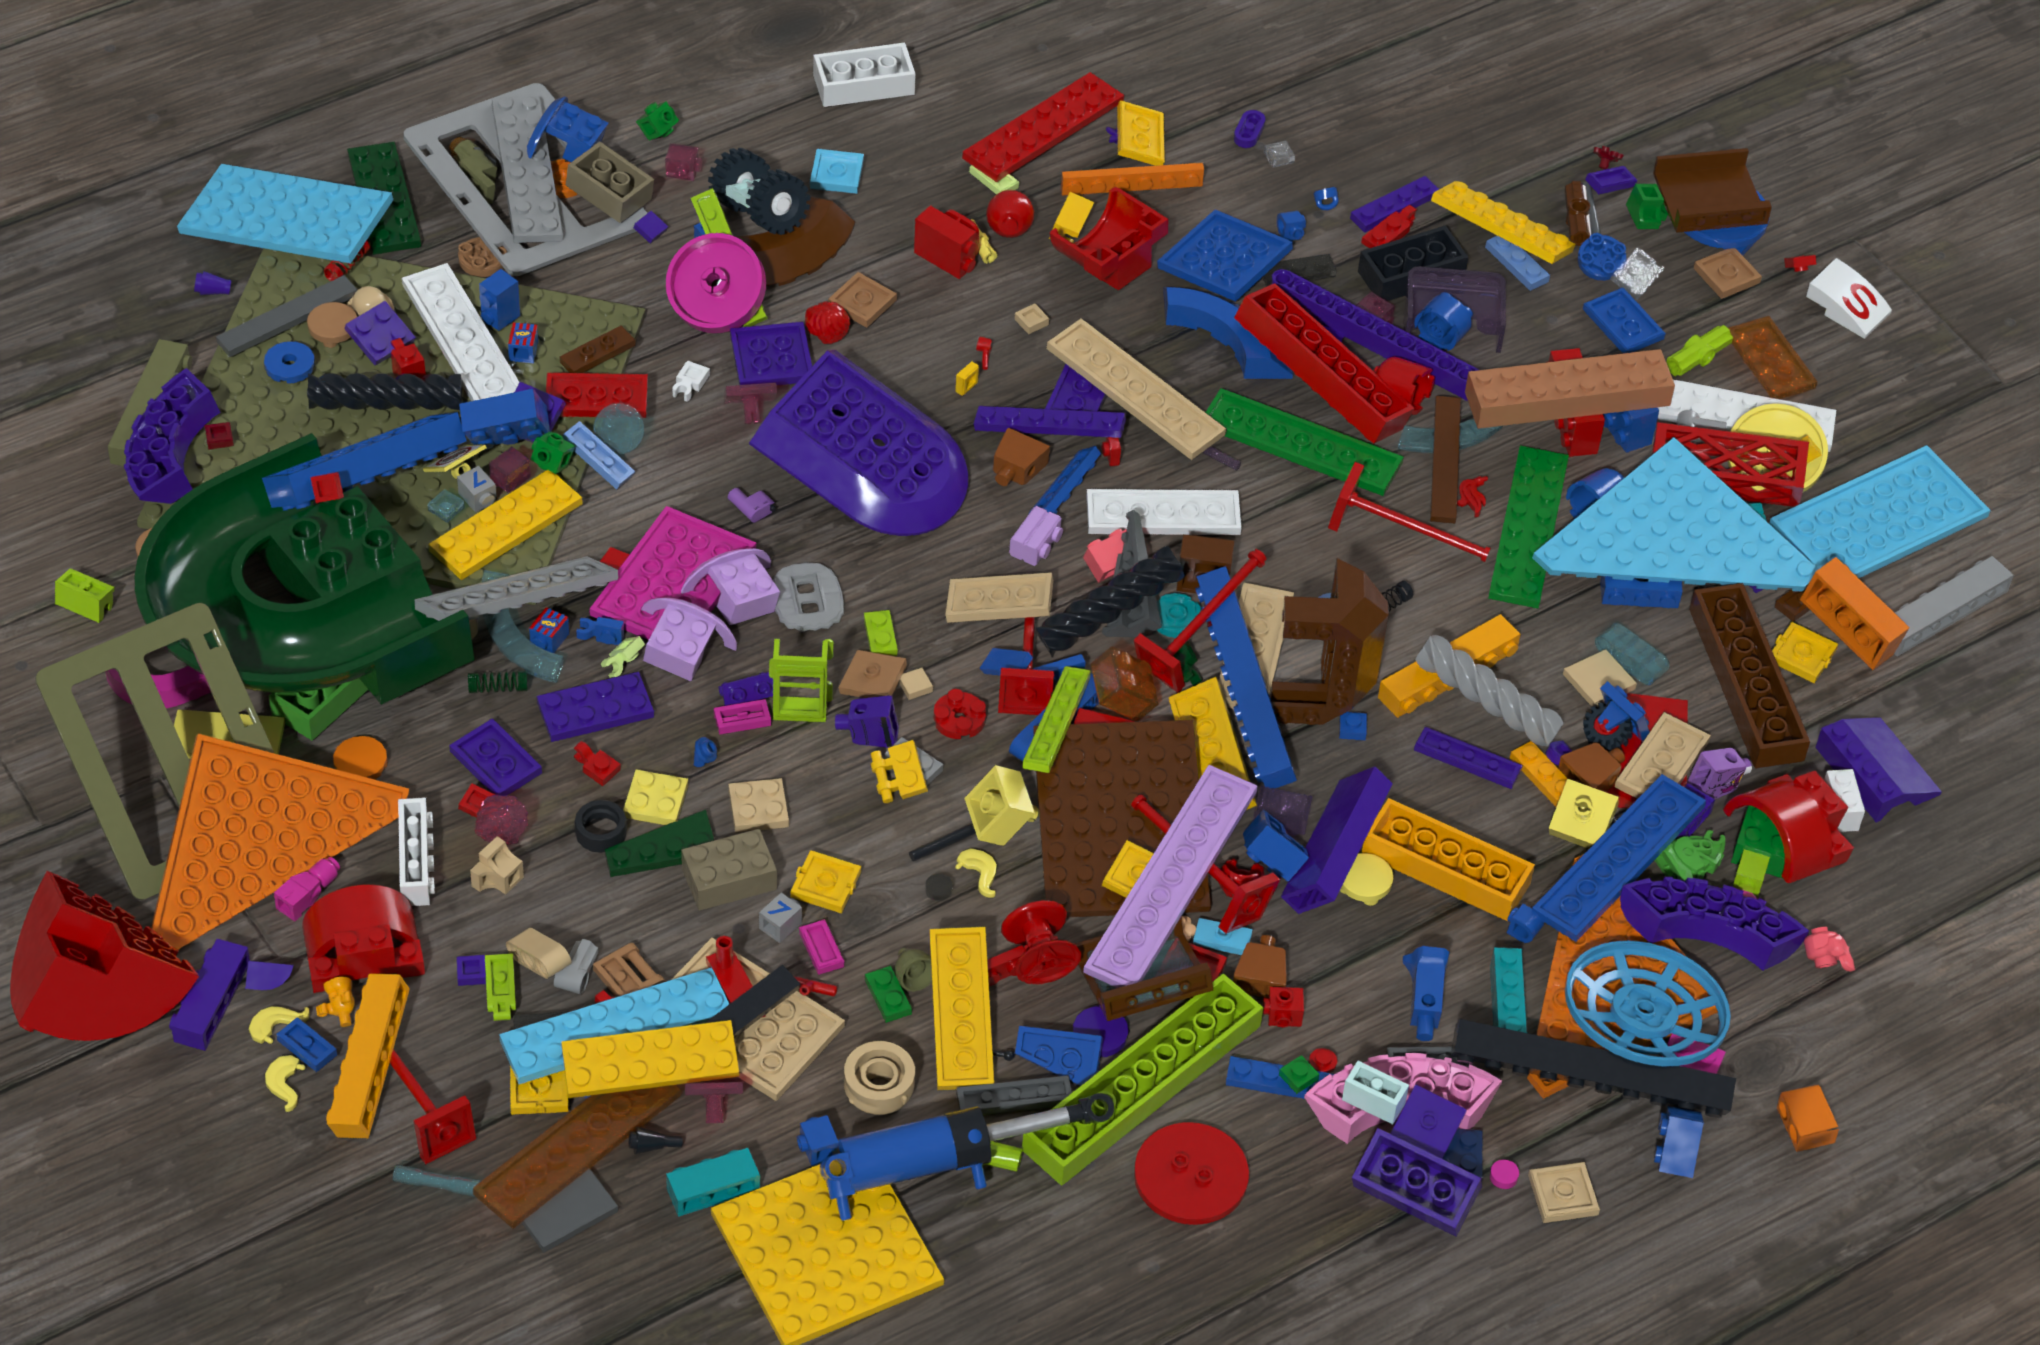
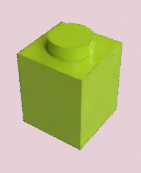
M1744 849L1733 887L1751 892L1758 897L1770 857Z

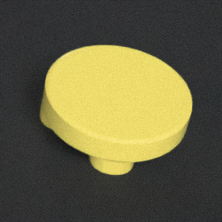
M1359 853L1340 892L1347 894L1355 900L1362 901L1366 905H1375L1378 903V900L1390 892L1393 883V871L1390 865L1381 857L1369 853Z

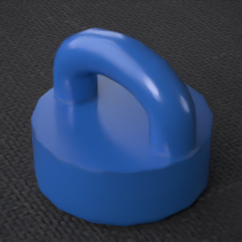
M1335 187L1314 191V198L1319 209L1331 210L1338 205V193ZM1332 197V203L1322 204V199Z

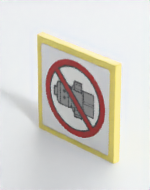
M485 444L463 445L459 449L426 466L423 470L424 472H446L451 469L452 476L457 479V476L460 475V467L463 468L464 473L471 470L464 461L487 447Z

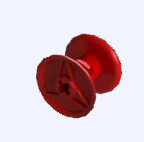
M1045 900L1031 902L1015 909L1003 921L1001 933L1004 938L1014 944L1025 945L1026 952L1020 956L1015 965V975L1020 981L1027 984L1054 982L1072 972L1081 961V952L1077 945L1069 941L1058 940L1057 936H1053L1061 930L1066 922L1067 911L1062 904Z

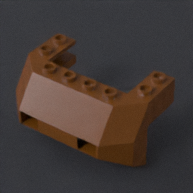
M1338 558L1336 559L1330 598L1284 596V608L1282 610V622H1284L1283 638L1322 640L1323 648L1321 654V683L1272 681L1270 699L1278 723L1323 725L1353 709L1377 683L1389 616L1388 601L1364 571Z

